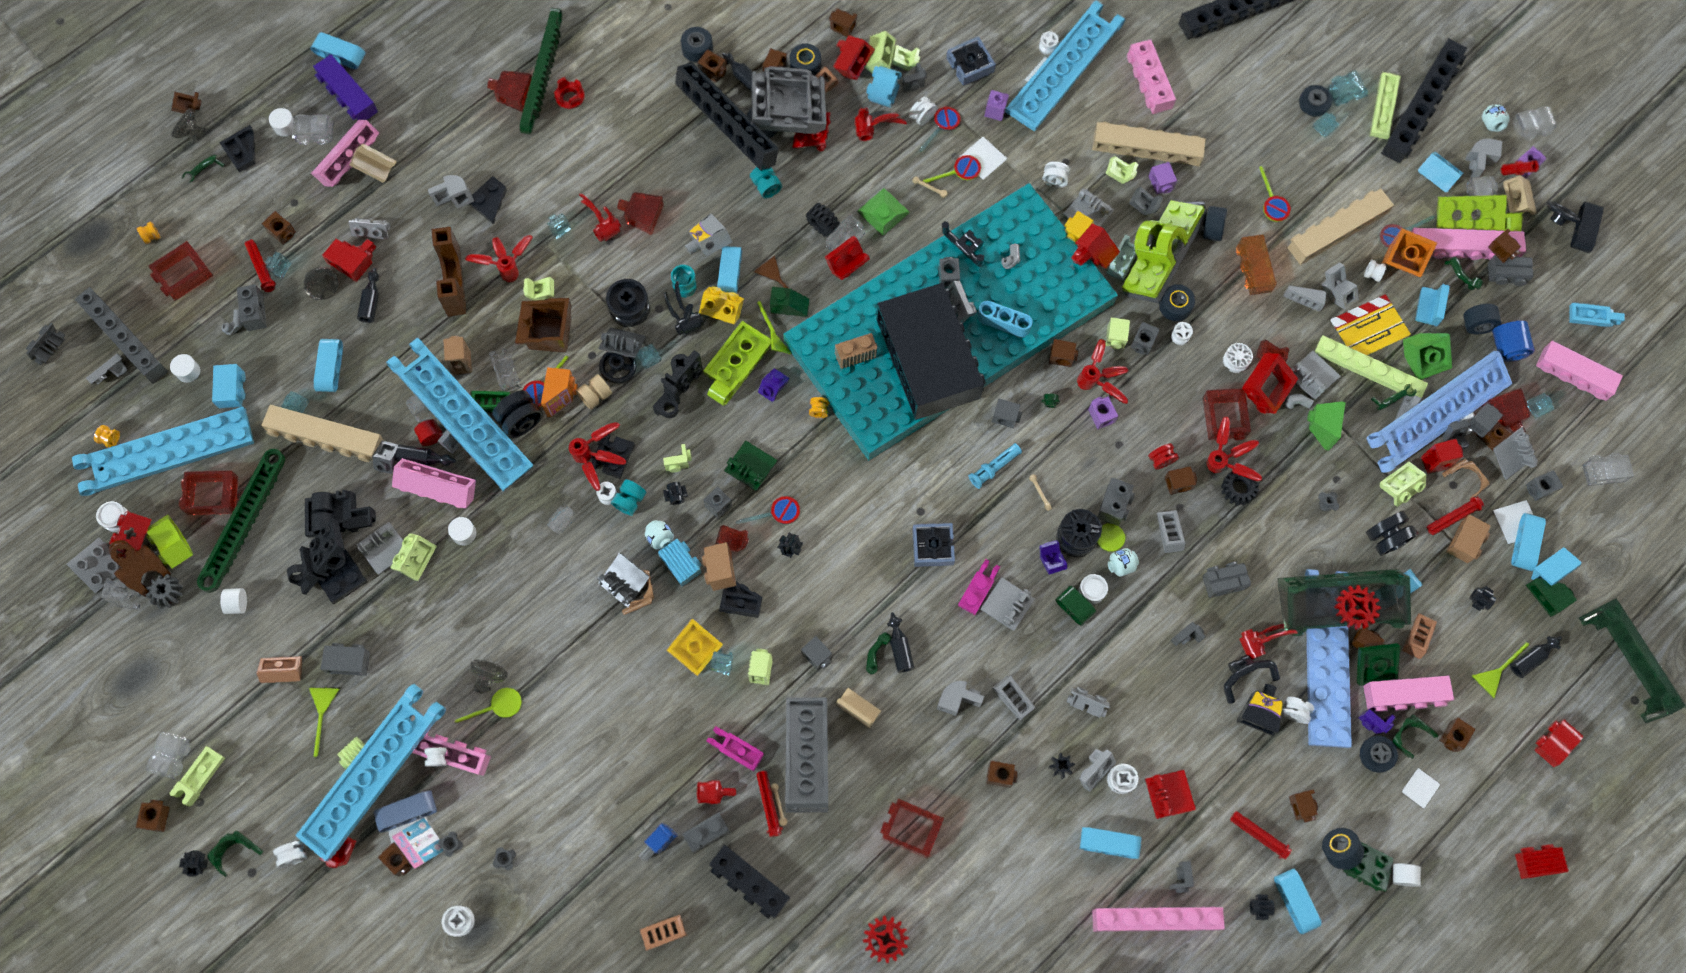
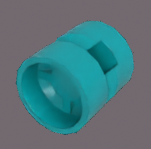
M756 167L750 173V179L755 186H758L757 190L762 198H771L781 191L783 185L779 178L775 176L772 167L762 171Z
M683 264L673 268L671 281L674 292L675 283L679 281L681 297L687 298L692 296L697 289L694 270L690 266Z
M625 479L619 488L620 493H616L611 504L622 513L633 516L638 508L637 502H641L647 492L635 482Z

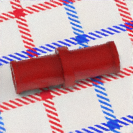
M1536 160L1503 164L1501 166V173L1504 176L1513 174L1519 176L1524 173L1537 172L1539 164Z

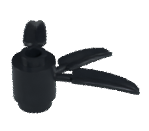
M676 281V298L680 308L684 311V317L680 318L674 311L667 292H664V298L671 315L677 319L675 325L677 333L686 337L700 330L704 326V321L698 312H692L693 304L684 306L679 281Z

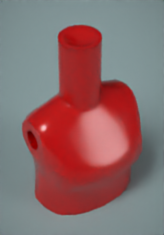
M719 780L697 783L698 804H720L723 796H736V788H722Z

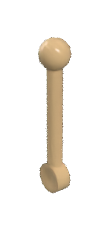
M914 177L912 180L914 184H920L939 193L942 198L947 196L946 190H939L919 180L918 177Z
M1034 474L1030 475L1029 479L1034 483L1045 504L1046 510H1051L1050 503L1046 500L1036 481L1037 476Z
M774 783L771 785V790L774 791L780 815L779 824L785 826L787 819L784 818L778 794L779 786Z

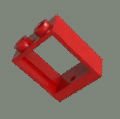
M1265 353L1242 389L1247 394V397L1256 405L1259 412L1276 414L1298 378L1280 354ZM1272 372L1279 383L1268 398L1261 387Z

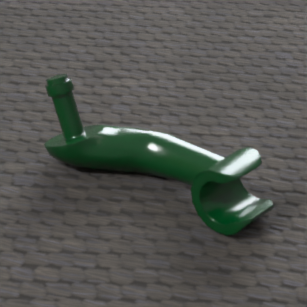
M211 155L191 171L184 172L181 178L183 179L187 174L191 177L189 181L191 183L198 173L212 165L213 162L221 167H224L225 164L216 159L217 155Z
M1453 256L1450 261H1445L1446 265L1451 264L1457 277L1468 285L1469 290H1474L1475 288L1480 290L1483 281L1480 278H1473V280L1469 278L1463 271L1459 258Z
M1407 384L1403 390L1389 396L1382 402H1379L1375 397H1372L1371 401L1378 405L1377 410H1382L1406 395L1409 397L1414 396L1417 390L1414 389L1412 392H1407V389L1411 386V384Z
M886 632L879 635L877 641L868 651L866 671L869 674H875L878 671L876 654L882 644L887 646L892 639V636Z

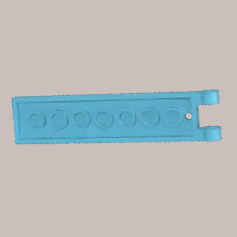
M1095 0L1008 105L1005 112L1035 132L1116 31L1120 30L1125 22V18L1117 14L1111 23H1108L1098 16L1104 5Z
M416 338L409 345L420 357L405 367L396 356H393L386 361L387 365L402 379L502 491H505L530 470L533 464L429 351L419 338ZM416 367H421V371H417Z
M240 407L97 452L78 454L72 457L74 469L77 470L92 466L95 480H86L78 483L79 494L81 496H89L99 491L254 444V439L246 409Z
M412 684L406 689L398 703L295 835L323 860L328 861L334 856L433 724L445 714L446 708L438 702L433 703L425 715L411 706L423 694V690L417 685ZM414 715L415 720L411 721V718Z

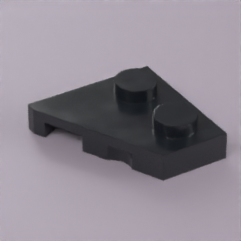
M251 125L219 142L239 173L255 164L254 130Z
M492 176L472 194L474 202L469 203V205L494 224L496 222V214L501 208L502 199L505 197L507 188Z
M737 581V586L723 589L719 612L759 618L762 596L750 591L746 585L740 584Z

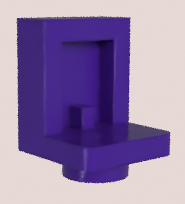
M774 368L762 379L758 393L773 402L778 392L788 384L790 378Z
M1058 540L1039 546L1040 559L1049 575L1067 569V563L1060 552Z
M1368 709L1358 719L1362 721V725L1366 729L1372 730L1378 735L1382 732L1387 733L1393 727L1392 721L1396 717L1392 714L1383 721L1373 711Z

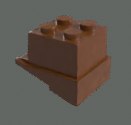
M548 298V300L522 301L515 344H526L529 350L567 353L572 320V304L570 299Z

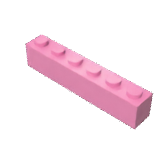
M1413 228L1411 230L1415 234L1437 242L1431 257L1441 259L1455 256L1459 259L1471 258L1472 260H1490L1495 254L1488 246L1504 232ZM1510 231L1509 235L1515 238L1521 246L1519 249L1521 253L1517 257H1522L1526 252L1524 232Z
M1223 907L1099 908L1092 910L1093 932L1214 931L1225 929Z

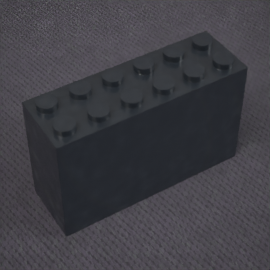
M943 282L877 303L876 320L915 420L981 399L982 391H984L983 387L986 384L984 375L978 371V360L976 356H972L970 351L972 350L971 343L964 336L965 329L963 323L957 319V308L951 304L950 291L948 288L945 289Z

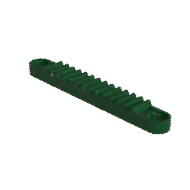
M551 8L520 120V133L531 135L535 119L540 118L539 112L542 111V99H545L544 93L547 92V81L550 80L549 75L552 73V63L555 62L554 56L557 55V44H560L562 9Z
M269 449L262 456L200 572L197 585L204 592L212 593L220 587L226 573L230 571V566H233V560L237 558V552H240L241 545L245 543L244 539L248 537V532L252 530V524L256 522L255 518L259 516V511L263 509V503H266L267 496H270V490L274 488V483L277 482V477L285 463V457L279 450ZM278 455L279 460L275 464H270V457ZM212 577L214 580L213 584L210 587H205V579Z

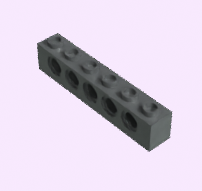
M90 287L75 298L76 302L152 384L168 373L166 368Z

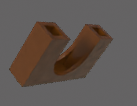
M451 226L431 229L433 247L438 255L443 280L436 281L438 299L448 317L465 315L467 313L459 243Z

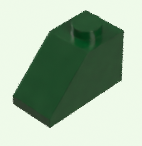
M772 287L770 313L808 317L810 299L790 288Z
M1536 578L1526 584V587L1550 617L1560 613L1577 601L1573 591L1563 583L1557 582L1554 585H1550L1547 581Z

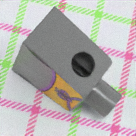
M710 213L689 231L693 240L686 244L685 247L691 255L700 249L708 256L733 241L726 228Z

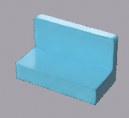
M1433 152L1418 169V172L1444 192H1448L1464 174L1437 152Z
M1442 284L1438 290L1422 287L1415 320L1438 326L1444 319L1450 286Z
M1563 547L1535 567L1531 579H1544L1550 585H1554L1581 566V561Z

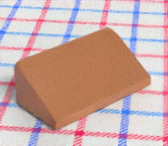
M302 656L261 658L257 669L260 683L300 681Z

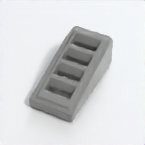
M1290 285L1284 292V297L1311 309L1321 311L1325 305L1326 292Z
M1177 510L1158 512L1157 517L1165 553L1183 551L1186 543ZM1167 519H1174V521L1164 522Z
M1012 676L1004 677L992 688L1019 720H1022L1035 708ZM1008 684L1010 687L1003 691L1002 689ZM1014 690L1015 694L1008 698L1007 695ZM1020 697L1021 700L1014 705L1012 702ZM1025 703L1027 706L1019 712L1018 708Z

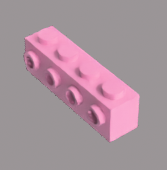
M1152 40L1132 44L1127 53V59L1133 66L1135 78H1138L1140 91L1145 95L1146 106L1150 108L1152 114L1172 109L1176 98Z
M358 120L311 174L324 186L333 187L337 185L342 175L352 168L349 164L355 150L361 144L372 145L379 132L367 120Z
M1551 341L1544 347L1536 364L1542 371L1551 373L1559 377L1560 380L1569 382L1578 389L1587 391L1596 398L1605 401L1615 394L1623 375L1554 341Z
M402 458L394 466L392 487L403 492H411L420 497H428L437 502H445L457 508L466 509L474 499L476 480Z
M1450 676L1369 682L1363 686L1367 709H1375V712L1388 711L1387 708H1395V711L1408 709V706H1415V709L1427 708V705L1432 704L1436 708L1448 706V702L1454 700Z
M427 732L412 752L427 758L425 749L446 748L444 759L447 765L481 776L485 775L491 756L485 754L487 750L478 747L470 750L466 748L467 744L456 740L454 744L447 742V737L436 734L435 738L427 736L429 732Z

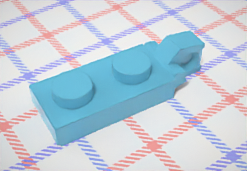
M1571 303L1569 306V323L1612 327L1613 325H1620L1625 321L1624 313H1615L1607 306Z

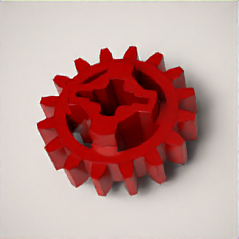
M1357 585L1355 589L1349 586L1347 591L1343 590L1340 592L1341 596L1336 598V601L1339 602L1334 606V608L1339 609L1336 616H1342L1343 618L1340 622L1347 621L1348 628L1354 625L1355 630H1358L1362 625L1365 629L1368 627V623L1370 625L1375 623L1373 618L1377 619L1380 616L1376 612L1381 609L1380 606H1376L1379 599H1373L1374 592L1367 593L1368 587L1361 590L1360 585ZM1357 604L1360 606L1359 610L1355 609Z
M883 916L881 922L878 918H875V925L868 924L871 930L864 931V934L868 936V938L863 939L864 943H868L865 951H872L870 958H873L875 955L878 956L877 962H880L882 958H885L886 964L889 963V958L897 961V954L900 956L904 955L901 949L908 948L904 941L908 940L909 937L903 935L907 929L900 928L901 921L895 924L894 917L887 921L886 916ZM886 925L884 931L880 933L874 931L877 927ZM893 928L899 933L900 940L894 937ZM885 934H888L889 939L895 943H887L885 946L883 941L876 936L884 937ZM872 939L877 941L879 945L878 951L873 947ZM888 948H897L895 952L891 954H885Z

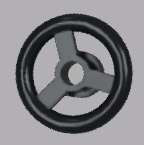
M1553 201L1546 203V206L1554 212L1550 220L1556 224L1563 226L1567 220L1574 223L1580 222V217L1563 205Z
M606 352L599 362L600 374L610 383L620 384L627 382L636 372V359L628 357L631 364H625L624 358L621 355ZM609 358L611 369L606 373L605 362ZM629 370L626 376L613 378L616 372Z

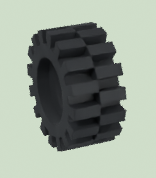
M816 203L805 215L807 221L810 222V226H813V229L817 230L824 237H831L840 227V221L834 216L835 214L829 208H826L825 205H821V203Z
M1231 471L1222 481L1221 488L1223 490L1221 492L1222 495H1226L1224 497L1226 500L1230 499L1229 503L1233 504V502H1236V506L1240 504L1243 506L1254 499L1260 485L1255 480L1248 479ZM1238 480L1243 481L1247 485V491L1245 493L1236 492L1233 488V483Z

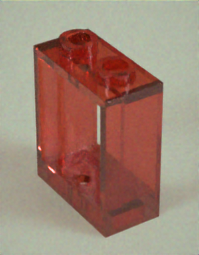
M188 241L148 266L152 271L150 276L156 283L160 282L162 284L160 287L161 291L166 297L170 295L174 301L214 276ZM189 256L198 269L172 286H169L161 273Z
M1242 388L1207 390L1202 398L1208 440L1216 441L1219 431L1216 425L1214 404L1238 402L1242 427L1230 428L1228 439H1234L1235 441L1244 440L1251 432L1245 391Z
M232 470L184 472V478L181 480L182 497L179 499L181 510L187 515L232 514L237 501L238 476ZM196 482H223L221 505L194 506Z
M897 799L896 803H891L887 814L891 815L889 822L884 821L880 833L883 834L882 840L928 859L944 818ZM899 808L933 822L923 849L889 836Z

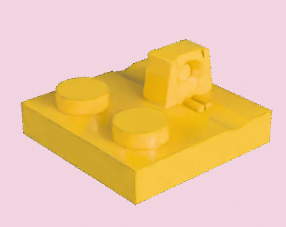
M691 619L666 651L698 676L723 644L694 619Z

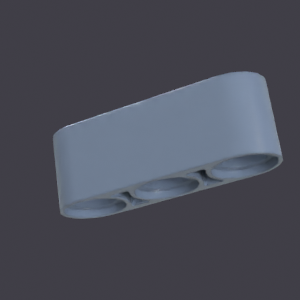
M425 791L375 810L373 814L379 833H383L430 816L437 812L432 791Z

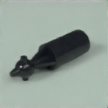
M723 52V59H725L726 65L731 66L733 75L752 93L753 71L745 63L734 61L731 53L726 54Z
M376 268L368 272L369 283L361 292L357 320L364 323H373L379 297L376 282L379 281V274Z
M398 445L396 450L397 462L403 458L427 466L439 462L445 466L456 463V459L452 458L449 454L440 456L428 448Z
M892 612L889 623H887L888 627L893 628L890 644L897 673H904L914 670L915 666L908 638L899 628L902 619L896 617L894 612Z
M1548 636L1546 638L1548 640L1547 644L1535 645L1510 664L1512 672L1517 677L1524 678L1548 659L1551 649L1557 648L1559 650L1561 648L1560 641L1562 637Z

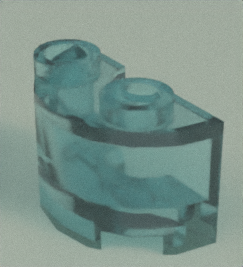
M1357 70L1351 71L1345 76H1335L1327 88L1332 95L1335 106L1345 104L1353 98L1358 100L1369 95Z

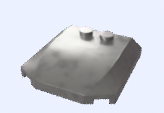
M767 67L763 72L757 74L756 71L752 72V122L760 130L816 134L825 130L824 77L820 76V78L811 75V71L806 69Z

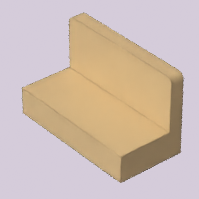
M361 144L355 150L349 165L384 183L396 161L365 144Z
M1519 175L1503 182L1510 213H1524L1528 211L1532 215L1537 214L1531 185L1526 178Z
M849 688L836 702V706L869 729L881 713V710Z

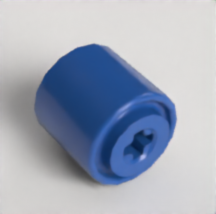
M1527 321L1505 323L1492 330L1497 351L1500 352L1503 361L1513 362L1522 360L1535 352Z

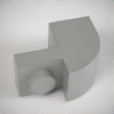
M1482 139L1472 147L1465 158L1466 161H1471L1469 165L1471 178L1478 179L1485 170V164L1492 166L1496 164L1501 157L1503 141Z
M457 175L444 176L445 182L428 189L429 195L436 206L452 200L458 209L474 202L464 180Z
M1337 263L1325 272L1326 281L1322 283V287L1334 304L1346 309L1359 300L1357 285L1346 280L1345 265Z
M955 681L949 684L942 692L937 710L956 716L961 701L980 707L984 696L980 695L981 692L974 689L965 690L966 681Z

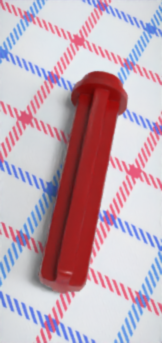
M250 239L245 242V247L261 281L260 287L265 292H272L275 290L276 283L269 275L256 242Z
M1479 497L1470 498V501L1429 524L1426 527L1428 533L1436 535L1475 511H1481L1482 507H1484L1482 499Z
M760 771L756 773L769 829L766 832L770 837L782 835L781 831L783 828L779 827L767 771Z
M1238 811L1232 814L1230 818L1232 823L1278 854L1279 859H1287L1292 851L1289 848L1290 845L1283 844Z

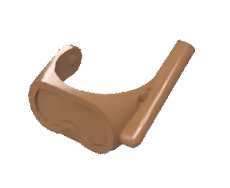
M1467 459L1461 460L1442 473L1446 477L1449 474L1456 473L1461 468L1474 471L1480 478L1481 486L1480 490L1470 498L1478 496L1490 485L1479 468Z
M642 570L650 576L649 570ZM651 578L646 582L648 590L644 595V599L630 602V606L622 610L623 615L652 603L654 596Z

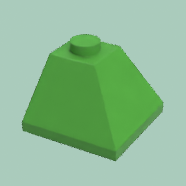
M885 188L858 209V213L882 236L909 214V211Z
M1419 333L1403 339L1404 356L1416 378L1422 380L1452 368L1450 335L1448 333Z
M1346 402L1317 404L1308 413L1309 429L1325 450L1329 451L1341 438Z

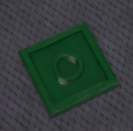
M1398 643L1358 647L1356 683L1359 686H1364L1369 682L1398 680L1401 646Z

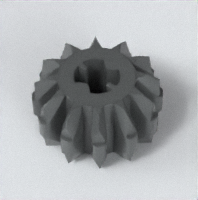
M166 574L165 577L158 575L157 581L151 579L152 586L146 587L150 591L146 594L147 598L151 599L150 603L157 605L161 609L165 606L171 608L172 602L179 603L177 597L183 596L179 592L183 589V586L178 584L179 580L177 578H172L169 574Z

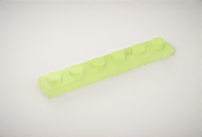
M1323 335L1314 351L1320 357L1396 392L1403 390L1405 385L1411 384L1407 392H1412L1416 389L1415 396L1422 398L1428 383Z

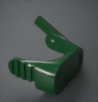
M1412 714L1406 718L1392 742L1405 756L1414 759L1415 756L1402 747L1401 733L1408 728L1416 727L1426 731L1434 738H1438L1439 734L1415 714Z
M237 830L233 833L225 834L207 855L210 863L224 877H227L228 874L222 868V858L226 850L231 846L243 844L246 848L252 849L259 855L264 852Z

